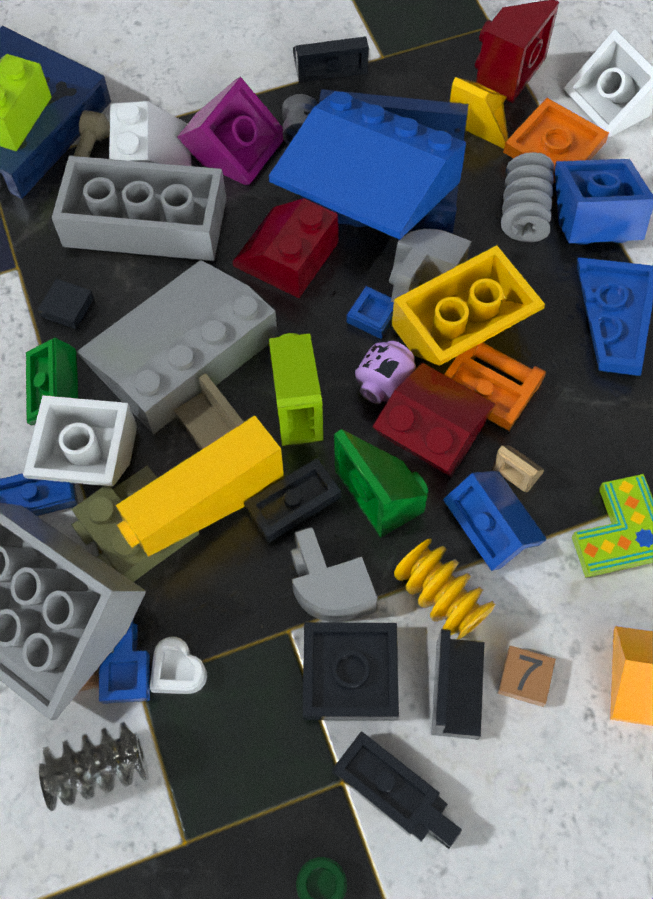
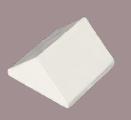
M614 30L563 89L600 128L609 132L608 136L611 137L651 116L653 111V66L617 30Z

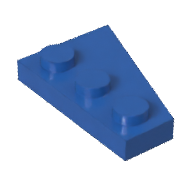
M578 258L577 269L599 371L641 376L653 305V265Z

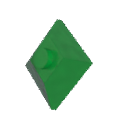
M343 429L334 433L335 471L380 538L424 513L428 488L419 473L416 471L411 473L402 460Z

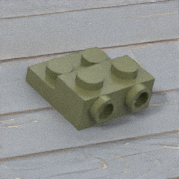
M145 466L114 489L110 486L102 487L71 509L77 518V521L72 523L71 526L84 544L87 546L94 541L102 552L96 557L132 582L199 535V531L149 557L140 544L131 548L117 527V524L122 522L123 519L116 505L157 479L148 466Z

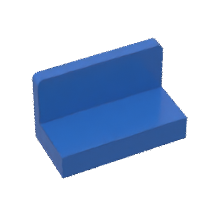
M498 471L471 473L443 499L491 571L501 569L524 549L540 546L546 541L545 535Z

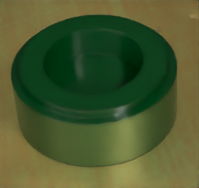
M317 857L309 860L303 865L297 876L296 889L300 899H344L347 890V880L342 867L334 860L326 857Z

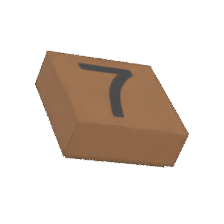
M509 646L497 694L544 707L547 702L556 659Z

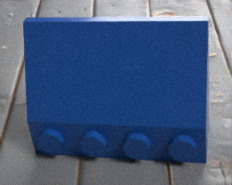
M334 91L312 109L269 174V182L400 240L460 183L466 142L452 137L445 131H437L421 125L412 118L401 117L388 112L379 105H371L355 99L348 93Z

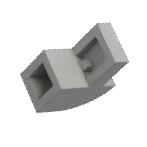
M437 229L416 230L403 236L397 244L394 266L389 279V283L394 285L391 302L394 303L395 298L413 290L420 283L424 284L466 262L472 241Z
M313 527L295 533L297 548L290 550L296 572L301 577L292 579L293 591L298 603L307 613L326 622H346L376 612L378 598L362 557L327 568Z

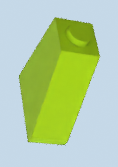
M287 333L280 337L269 338L282 446L324 441L322 397L310 333L301 335Z

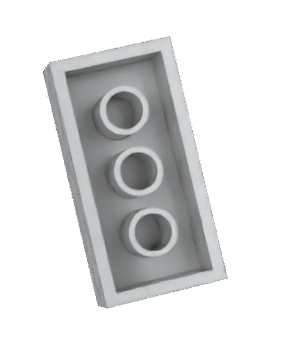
M69 156L54 207L52 221L63 247L214 261L227 199L222 169Z

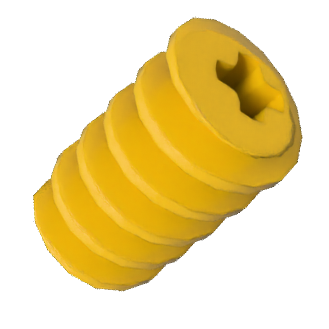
M429 538L420 543L400 561L394 571V576L399 581L408 580L406 590L409 594L413 595L422 592L418 599L419 606L428 608L434 605L430 613L432 621L439 622L447 619L442 629L451 630V635L460 632L456 639L459 640L476 628L492 612L496 604L494 601L479 605L477 601L483 589L478 587L467 592L465 586L471 578L470 574L466 573L455 578L452 574L459 562L454 559L442 564L440 560L447 549L445 546H441L431 551L428 547L432 539Z

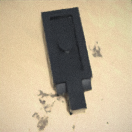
M362 731L331 770L332 774L409 836L412 834L420 842L429 834L447 849H450L461 834L462 829L442 814L448 804L439 797L440 792Z

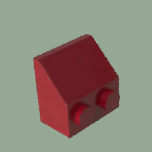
M545 0L502 7L492 21L487 20L479 36L482 48L475 62V69L478 70L476 83L506 96L505 100L513 103L547 58L559 2L556 0Z
M305 198L275 206L233 260V266L300 298L338 244V214Z
M422 363L395 389L374 423L373 428L383 438L452 478L496 404Z

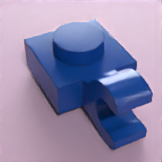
M133 620L127 633L115 646L114 653H110L99 666V702L102 704L150 701V654L147 651H136L138 645V625L133 624Z

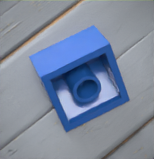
M630 159L556 161L555 180L558 223L569 243L587 245L591 242L612 241L615 243H625L627 241L645 239L653 210V194Z

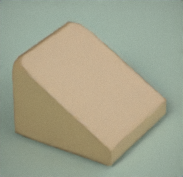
M502 445L499 448L493 464L494 471L500 472L505 479L524 492H528L544 472V469L515 448Z

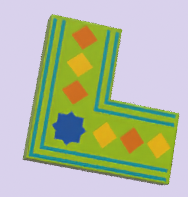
M644 474L602 483L599 490L611 524L576 531L571 537L585 578L653 563V497Z

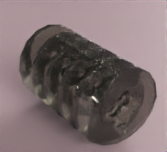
M125 721L120 723L119 738L117 739L111 736L106 727L101 729L100 744L94 745L87 734L82 735L81 750L77 752L68 740L62 741L61 757L58 758L55 757L49 746L43 747L42 763L39 764L40 785L46 806L50 812L56 809L58 797L66 806L75 804L77 789L82 797L87 800L94 797L96 782L105 793L114 790L115 775L126 787L133 784L134 769H136L143 780L149 779V772L141 741L137 733H133Z

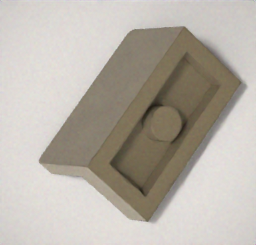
M206 373L198 378L202 393L174 410L176 418L200 450L244 423Z

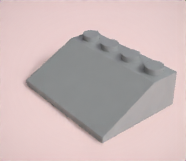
M200 260L80 348L77 353L123 403L129 404L132 413L154 435L176 417L174 412L176 408L202 393L198 380L200 376L206 373L212 382L217 385L269 345V338L278 337L276 312L248 285Z
M0 503V681L46 718L56 720L127 633L145 596L146 590L23 506Z

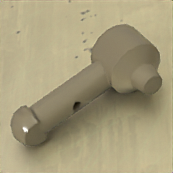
M88 110L82 112L79 120L81 137L73 156L90 157L95 141H102L107 135H110V122H108L104 113Z

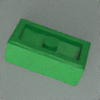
M53 338L26 352L27 424L31 426L36 424L42 396L78 399L76 349L57 338Z

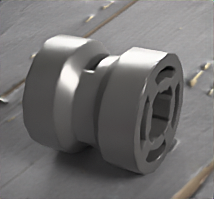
M296 94L288 97L282 105L284 120L283 139L288 145L312 109L318 104L311 96Z

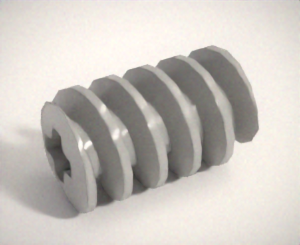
M532 152L516 156L508 163L505 170L506 179L504 182L505 191L503 193L504 203L502 205L501 228L506 235L521 242L541 241L547 238L550 233L549 222L551 221L550 209L552 208L554 163L548 156L542 153Z

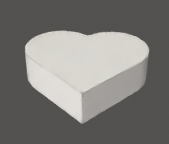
M167 637L161 640L156 646L153 655L150 680L151 692L191 694L201 690L207 679V671L202 661L196 656L191 655L186 642L181 638Z

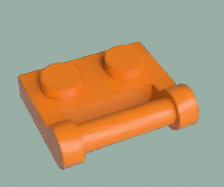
M482 342L458 355L444 375L495 403L496 406L488 420L510 431L532 395L541 385L546 371L537 366H534L532 369ZM477 357L523 382L522 386L474 361V359Z

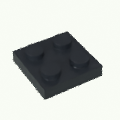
M304 622L303 720H398L397 623Z

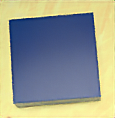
M366 286L348 312L347 323L382 339L392 324L394 303L391 302V297Z

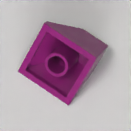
M241 76L201 108L177 136L203 166L222 169L223 175L244 185H249L284 140L281 124Z

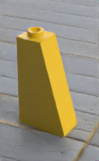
M253 416L118 503L116 507L123 521L117 524V527L131 548L140 544L149 557L243 508L245 501L282 480L284 472L281 448L257 417Z

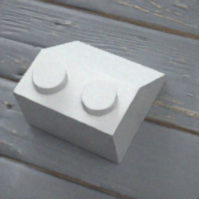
M149 101L110 103L109 159L192 166L191 152L177 138L188 123Z
M42 396L23 476L27 479L114 486L130 464L137 424L129 404Z

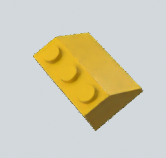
M496 245L395 298L392 327L414 356L440 366L544 309L545 303Z

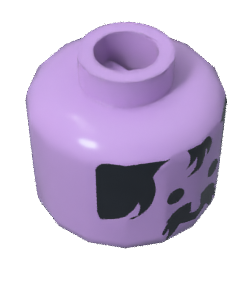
M396 341L374 344L355 370V378L361 387L359 391L362 396L375 404H380L382 401L387 403L395 389L417 369L413 353L403 344Z

